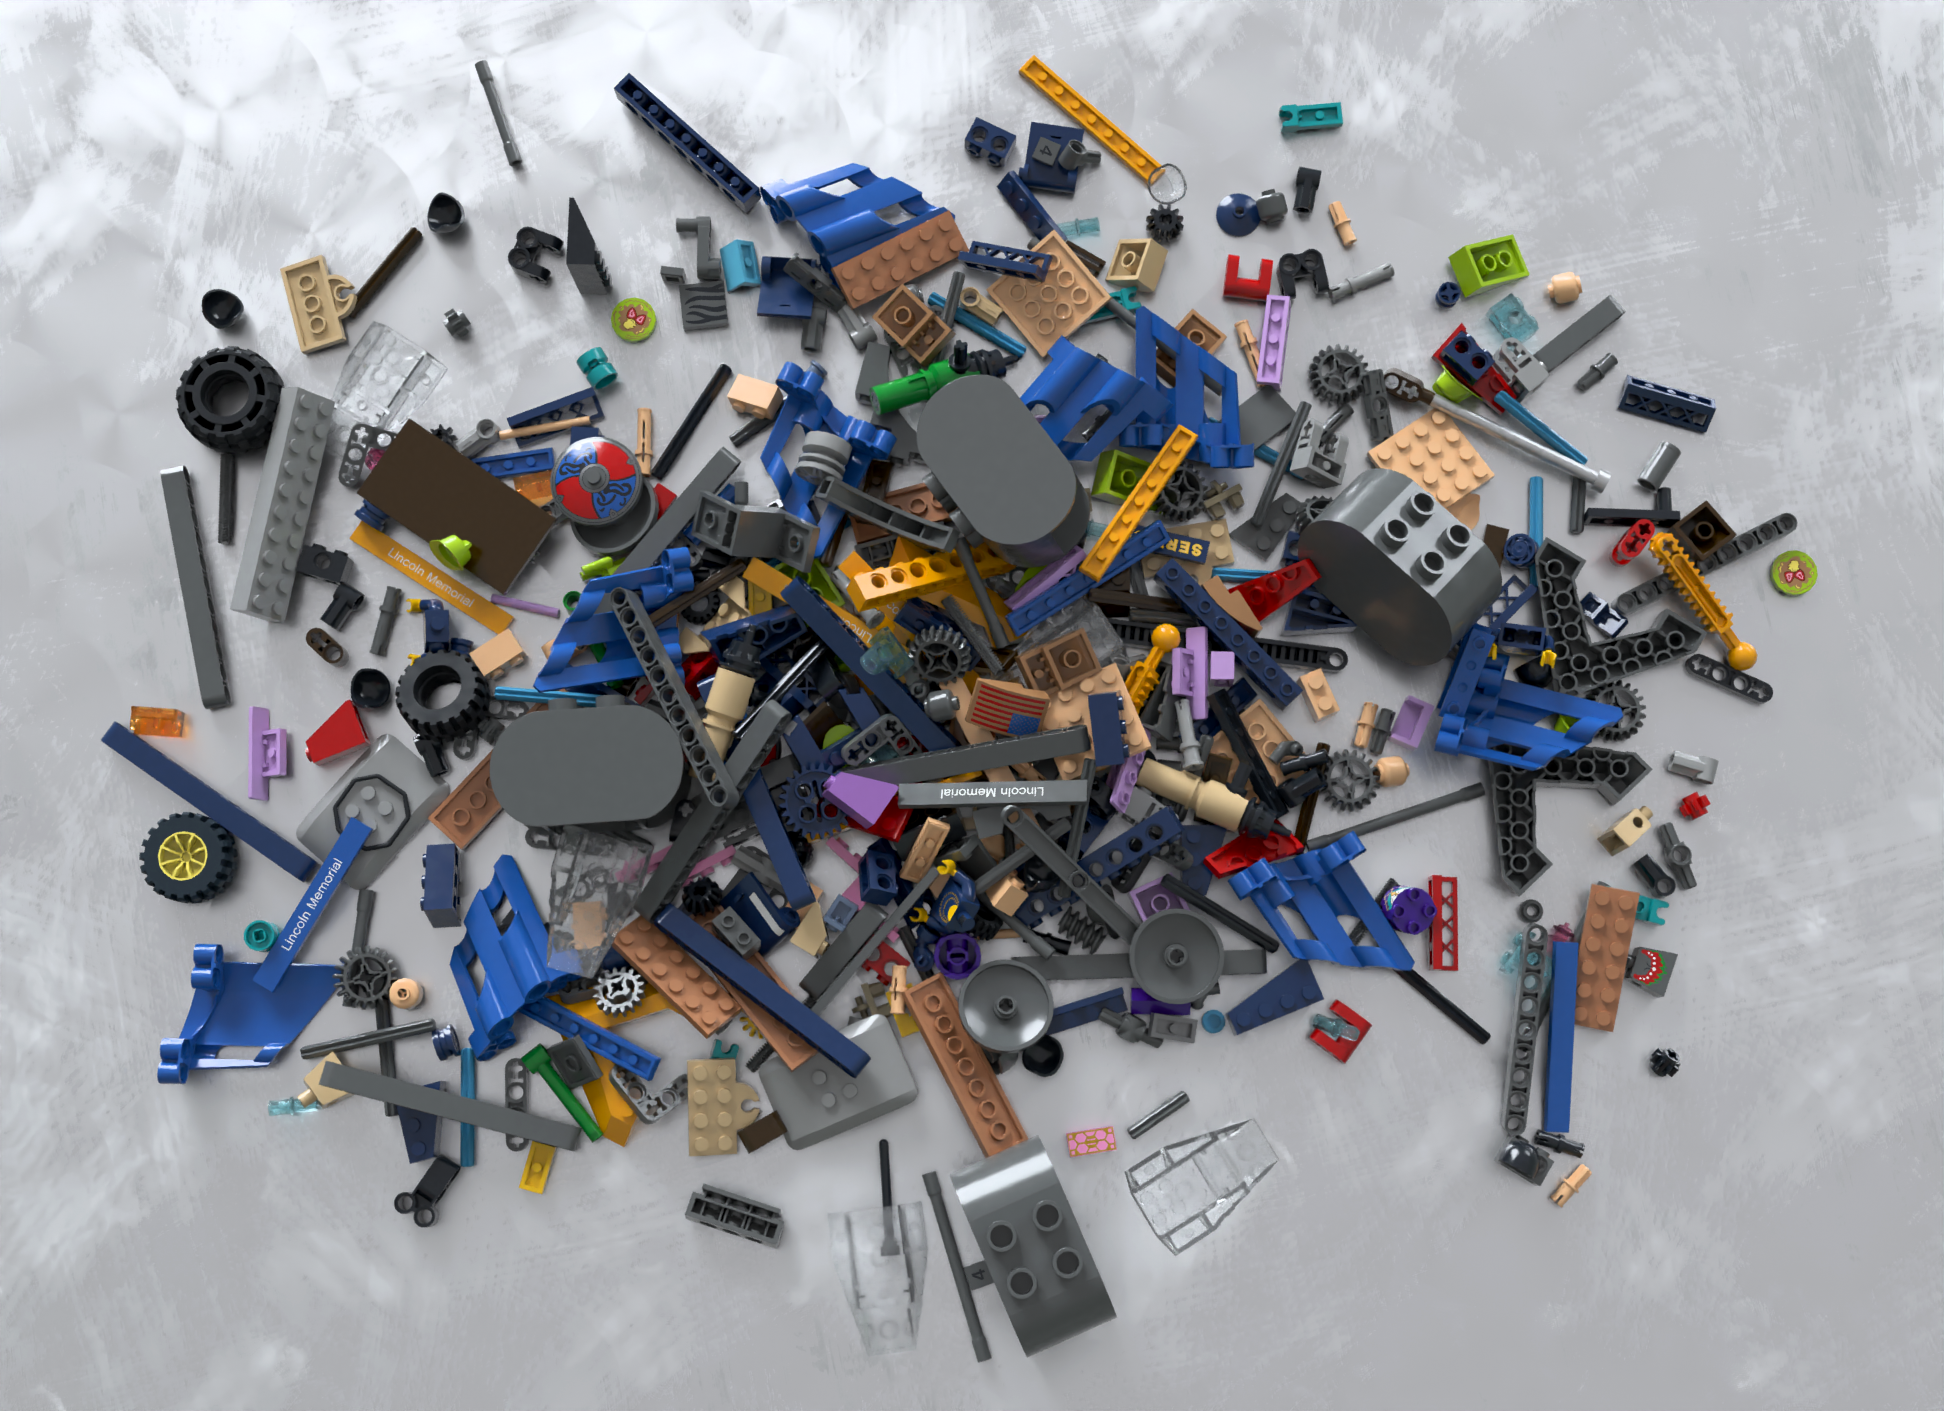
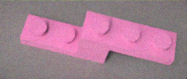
M831 837L826 842V845L859 874L858 862L862 857L858 853H855L853 856L847 850L849 845L840 837L837 840ZM858 876L842 895L859 906L857 911L859 912L867 902L861 901ZM897 927L887 936L893 944L900 938L897 934L899 931Z
M672 845L615 873L618 881L621 884L626 882L627 885H630L639 880V875L645 872L647 874L654 873ZM731 845L698 862L681 889L689 886V881H693L694 878L700 875L702 878L715 872L714 868L720 865L726 867L732 864L731 860L736 853L735 847Z

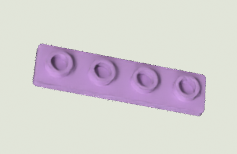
M1204 626L1187 628L1186 649L1172 648V695L1183 696L1190 701L1192 720L1207 719L1208 628Z
M255 706L249 707L248 797L249 799L265 801L268 800V777L286 775L287 729L269 730V710Z
M1143 727L1150 742L1151 733ZM1146 751L1127 758L1125 764L1111 766L1106 784L1113 790L1110 803L1119 813L1126 812Z

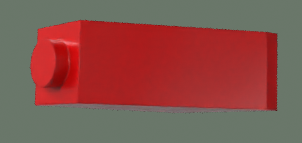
M352 700L345 701L306 741L308 748L305 749V753L310 762L313 761L314 764L321 766L371 746L358 708Z

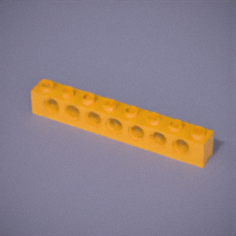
M985 542L976 549L972 545L969 546L981 579L1010 572L1016 567L998 558ZM954 548L951 553L937 552L930 557H918L911 562H899L888 568L879 567L872 572L857 573L851 578L846 590L858 612L970 583V580Z

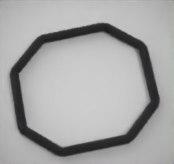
M380 774L352 779L333 806L336 831L341 835L343 830L340 827L338 807L356 782L378 778L403 796L406 817L388 843L363 846V851L391 846L410 820V809L406 792Z

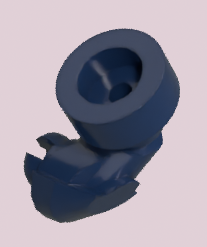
M921 922L916 929L917 938L915 943H917V946H914L913 957L915 961L914 967L921 972H926L935 963L933 952L927 946L935 944L941 935L938 931L926 926L925 922Z

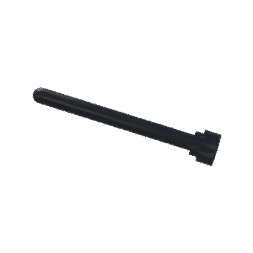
M882 1139L879 1142L885 1241H882L883 1246H880L881 1256L900 1255L899 1245H897V1240H894L889 1145L886 1139Z

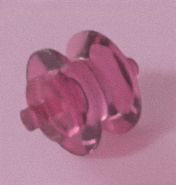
M371 448L365 458V465L370 470H373L385 451Z
M1565 922L1564 925H1553L1555 933L1554 935H1548L1551 942H1567L1569 937H1574L1575 935L1571 933L1572 930L1568 928L1570 924Z

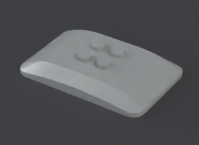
M390 734L381 735L356 760L306 816L296 831L297 839L324 863L340 837V834L336 831L333 806L352 779L380 774L405 791L408 797L410 820L391 846L371 851H363L361 849L343 879L355 890L366 889L428 821V817L450 795L449 784L439 775L432 778L426 764L396 737ZM378 778L356 782L338 807L341 830H344L351 817L373 829L364 844L366 847L388 843L406 817L403 796Z
M875 1014L838 1030L871 1057L870 1062L857 1078L849 1076L821 1053H817L793 1072L788 1069L779 1056L761 1064L758 1072L773 1111L777 1110L788 1130L783 1135L789 1147L794 1150H802L908 1105L916 1099L918 1095L916 1083L887 1017L882 1014Z

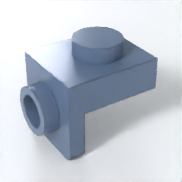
M839 893L823 917V920L826 921L825 926L834 932L838 930L843 932L859 906Z

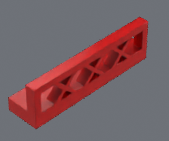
M1432 875L1428 877V894L1434 901L1437 914L1428 927L1429 971H1458L1457 877ZM1442 882H1451V893L1445 898L1442 895ZM1444 903L1452 910V916L1447 921L1442 918V905ZM1444 927L1452 933V939L1447 944L1442 941V929ZM1445 950L1452 956V966H1443V952Z

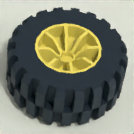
M183 812L182 815L175 813L169 815V820L163 818L158 821L159 827L157 829L152 827L148 831V834L151 836L148 840L144 839L141 846H144L145 850L144 853L140 852L139 860L144 861V865H141L140 869L141 873L147 875L144 879L149 886H153V891L177 902L187 904L188 902L194 904L202 903L203 899L210 900L214 898L215 892L221 893L226 888L223 884L225 882L230 883L233 879L230 873L232 869L236 870L238 864L233 862V858L238 857L237 849L232 847L235 841L232 836L228 835L229 831L213 819L192 812Z

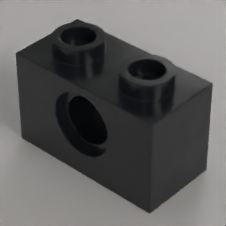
M313 543L312 546L304 545L296 571L303 576L339 586L343 582L347 583L354 562L348 557L346 552L335 550L334 553L326 551V547ZM326 559H330V565L327 568L322 569V562Z

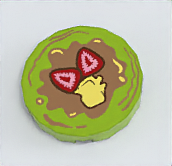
M627 298L619 302L613 309L611 316L612 328L616 335L623 341L637 343L643 339H648L655 331L657 324L655 311L652 306L639 298Z
M1798 550L1786 551L1780 554L1770 568V579L1774 587L1788 596H1800L1808 592L1815 585L1818 576L1817 566L1813 559L1806 553Z

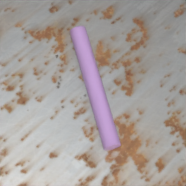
M496 594L491 596V603L556 618L559 617L560 609Z

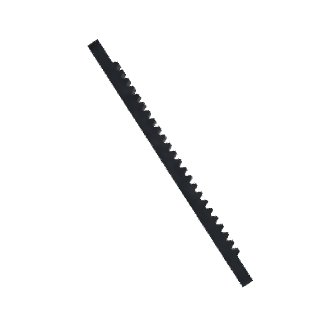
M1084 615L1075 620L1073 631L1078 629V625L1081 622H1088L1091 626V631L1087 633L1089 641L1152 649L1153 644L1150 630L1154 631L1159 625ZM1176 627L1181 638L1177 648L1186 649L1187 628ZM1208 636V656L1211 655V651L1224 652ZM1251 637L1279 666L1310 669L1312 671L1321 668L1322 671L1339 672L1348 663L1346 652L1340 648ZM1337 654L1341 657L1342 663L1340 666H1333L1330 663L1331 655Z

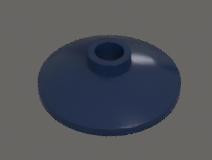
M1237 193L1225 197L1219 203L1216 211L1219 227L1231 236H1247L1258 227L1260 222L1256 201L1245 194ZM1240 209L1243 211V214L1238 215L1235 211Z

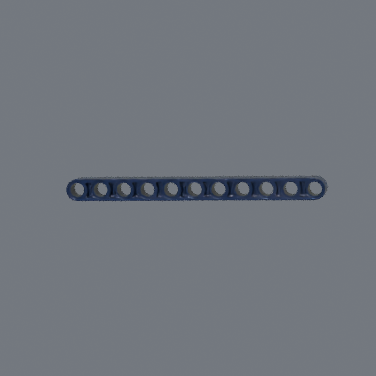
M796 576L780 592L782 598L930 752L963 746L940 721L934 722L930 717L926 716L924 705L915 695H912L911 691L801 577Z
M716 673L696 682L705 705ZM736 738L733 739L731 747L728 748L726 754L728 759L740 742ZM759 768L743 795L789 904L795 912L816 902V898L763 773Z
M114 721L102 737L101 741L295 878L305 882L317 866L318 862L123 725Z
M668 904L653 921L654 925L661 932L849 1076L857 1078L870 1062L871 1057L863 1049L674 905Z

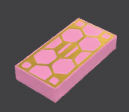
M1113 1126L1066 1133L1070 1157L1117 1150Z

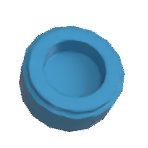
M1210 1010L1203 1014L1201 1024L1205 1031L1218 1033L1225 1026V1018L1220 1011Z

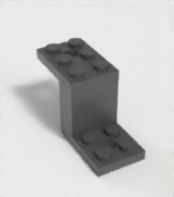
M700 491L691 535L731 556L776 558L801 572L810 573L819 539L820 527L779 507L735 505L709 491Z

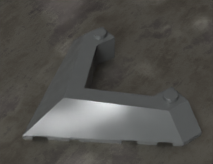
M1548 537L1545 538L1534 556L1544 628H1546L1545 635H1549L1554 639V653L1557 655L1554 668H1551L1555 692L1575 696L1695 653L1708 633L1671 610L1665 609L1660 612L1649 630L1592 643L1587 632L1586 620L1582 605L1579 602L1575 582L1586 560Z
M1505 743L1488 748L1523 757L1529 751V749ZM1586 746L1566 758L1556 756L1546 767L1534 771L1489 761L1502 880L1518 896H1521L1553 865L1536 845V787L1598 789L1615 805L1653 769L1636 752H1621L1607 748Z

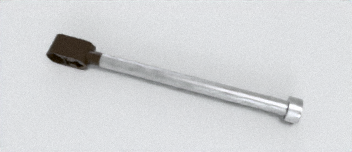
M1390 368L1384 374L1387 392L1407 402L1413 403L1419 400L1592 484L1590 489L1600 494L1604 491L1611 478L1612 473L1604 469H1600L1597 472L1424 388V384L1420 379L1400 369ZM1390 375L1396 376L1399 383L1391 385L1388 383L1387 377ZM1403 381H1406L1403 390H1401L1400 388L1402 386ZM1413 386L1417 387L1414 394L1409 393Z

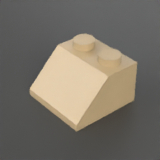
M1152 238L1119 239L1105 280L1124 288L1135 286L1137 287V292H1154L1168 250Z
M817 901L812 904L790 940L792 944L816 959L819 955L822 956L830 946L827 942L829 936L825 921L823 920L822 907Z

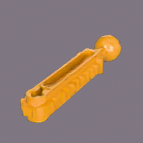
M1657 533V535L1650 539L1648 550L1651 551L1653 558L1659 559L1658 566H1664L1663 573H1669L1668 580H1674L1673 587L1680 589L1678 594L1685 596L1684 602L1691 604L1689 609L1696 611L1694 616L1701 618L1699 623L1706 625L1703 630L1719 635L1729 649L1727 660L1730 666L1739 671H1746L1752 668L1757 662L1756 649L1749 643L1740 642L1730 628L1733 625L1730 620L1733 614L1724 612L1727 607L1719 605L1721 600L1714 598L1715 591H1710V584L1703 582L1705 577L1698 575L1700 570L1693 568L1695 563L1687 560L1689 555L1682 553L1684 548L1677 546L1678 539H1675L1672 533Z
M1162 624L1154 629L1151 636L1153 648L1145 662L1137 661L1135 666H1130L1132 671L1127 675L1125 686L1137 714H1139L1141 706H1144L1145 699H1148L1150 691H1153L1154 684L1160 683L1157 680L1159 674L1155 669L1165 653L1172 652V648L1179 646L1181 640L1179 631L1171 624Z

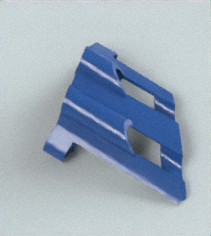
M855 163L787 184L783 179H779L760 187L761 196L765 204L770 206V212L776 224L788 220L798 221L805 229L811 246L819 254L822 268L826 273H829V278L833 281L832 284L839 290L841 289L831 271L833 267L948 211L945 207H935L926 202L922 197V192L894 177L881 179L873 174L869 167ZM845 179H848L860 188L841 196L819 190ZM898 203L902 209L916 217L893 225L878 217L874 212ZM950 212L955 221V215L952 212Z
M1145 306L1136 310V378L1140 379L1141 376L1145 378L1173 406L1159 422L1143 410L1136 417V424H1129L1119 434V447L1145 448L1159 453L1180 424L1198 435V440L1185 459L1209 464L1210 468L1242 469L1254 467V443L1241 445L1237 373L1182 335ZM1156 338L1176 352V386L1174 388L1164 386L1156 375ZM1204 373L1222 385V423H1211L1204 410Z
M1063 335L1047 352L1053 360L1020 397L1029 411L1036 404H1042L1049 409V414L1042 420L1040 425L1068 461L1092 462L1143 410L1159 422L1173 406L1164 395L1142 376L1138 379L1100 360L1090 353L1075 347ZM1103 404L1112 412V415L1087 443L1063 441L1091 408Z
M785 362L775 384L786 392L788 396L760 459L767 474L774 482L786 511L820 527L819 539L814 554V559L823 557L845 513L828 504L818 525L816 524L807 506L818 485L807 482L799 477L795 469L790 476L780 456L794 426L800 424L804 430L805 437L810 431H822L839 436L850 443L852 452L848 464L844 466L845 473L842 476V481L858 489L873 458L887 460L897 438L886 430H877L867 421L858 420L849 415L848 417L833 406L830 398L821 390L824 383L822 377L810 371L804 372L801 367L792 362Z
M680 547L663 550L660 566L590 579L580 595L576 608L571 616L566 618L549 650L551 651L549 658L538 673L533 687L539 693L645 677L646 674L615 612L594 614V612L598 608L604 594L611 593L617 587L627 590L641 589L642 594L639 598L648 616L684 592L693 591L694 579L689 569L691 558L688 548ZM676 614L657 626L655 630L685 686V674L681 666L682 653L679 645V630L676 627ZM598 643L607 644L606 653L599 663L565 668L576 647Z
M1497 652L1496 660H1492V657H1487L1464 718L1444 713L1434 751L1458 757V754H1463L1534 771L1546 767L1556 756L1566 758L1591 743L1593 737L1606 726L1613 727L1624 717L1619 707L1504 679L1510 656ZM1554 713L1580 719L1566 733L1534 726L1541 719ZM1505 743L1529 749V751L1523 757L1488 748Z
M1355 831L1350 832L1328 847L1313 850L1277 864H1268L1267 860L1263 858L1228 880L1240 901L1248 896L1251 898L1292 958L1307 961H1329L1333 965L1359 968L1385 967L1399 971H1411L1415 964L1412 956L1350 863V861L1367 851ZM1282 904L1300 913L1316 940L1297 939L1277 907ZM1339 915H1349L1362 920L1379 947L1354 946L1337 917Z
M504 854L501 855L493 866L494 876L490 884L484 890H478L463 921L467 929L463 940L457 946H454L449 964L474 1028L468 1041L477 1061L480 1062L492 1058L496 1055L498 1049L508 1048L517 1041L511 1028L514 1023L513 1016L526 1003L531 1004L538 1001L547 992H558V989H563L568 981L577 980L587 973L577 950L556 953L513 857ZM506 894L515 915L509 928L501 936L492 913L500 906ZM476 954H478L486 972L480 997L467 970Z

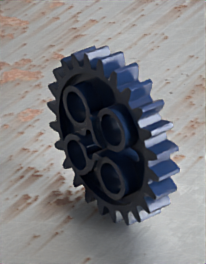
M811 763L809 770L803 765L801 766V774L794 770L792 772L794 779L790 777L785 779L789 786H781V789L786 792V794H781L778 797L785 801V803L778 806L780 809L786 810L781 817H789L786 826L794 824L793 832L795 833L799 829L802 830V838L807 833H810L811 840L815 838L816 834H819L820 839L823 840L826 832L831 838L833 837V829L839 833L842 831L840 823L845 826L848 825L845 817L850 816L822 796L821 784L825 783L831 775L835 777L841 772L839 770L835 774L832 773V765L827 770H824L823 763L820 764L818 769H815L814 764ZM812 781H816L817 783L818 799L823 800V802L819 805V811L822 818L821 822H818L817 820L816 804L811 803V801L815 798ZM802 785L807 786L810 790V795L808 797H801L797 792V788ZM826 806H833L836 809V816L832 818L826 816L824 808ZM801 810H811L813 819L809 821L804 820L801 817Z

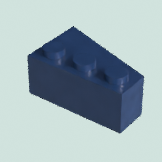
M1304 590L1289 601L1280 636L1353 632L1357 624L1323 594Z
M1120 690L1092 693L1088 695L1096 767L1125 764L1127 762L1126 758H1130L1129 744H1125L1124 734H1127V724L1122 716V710H1124L1123 696H1121Z
M1183 825L1185 830L1180 833L1182 837L1179 839V845L1193 855V864L1189 869L1180 871V881L1206 896L1213 873L1206 867L1203 861L1206 856L1222 847L1227 829L1218 825Z
M455 843L427 845L426 854H423L422 857L423 867L426 869L425 875H422L421 878L422 889H424V897L420 899L421 911L425 912L433 928L461 927V919L457 915V905L461 904V897H457L458 882H460V853Z
M438 1081L423 1086L444 1091L446 1089V1081ZM397 1106L410 1164L437 1158L440 1154L442 1117Z

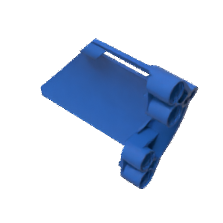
M196 944L193 952L195 967L191 973V986L196 990L179 1038H163L161 1041L160 1057L162 1062L158 1067V1082L160 1084H185L190 1070L268 1067L274 1061L276 1055L284 1047H288L333 995L337 989L333 987V984L340 983V979H334L332 975L340 974L341 971L334 968L335 965L291 964L276 991L270 992L252 981L262 963L224 962L222 944ZM222 1046L264 1047L254 1060L215 1059L217 1051Z

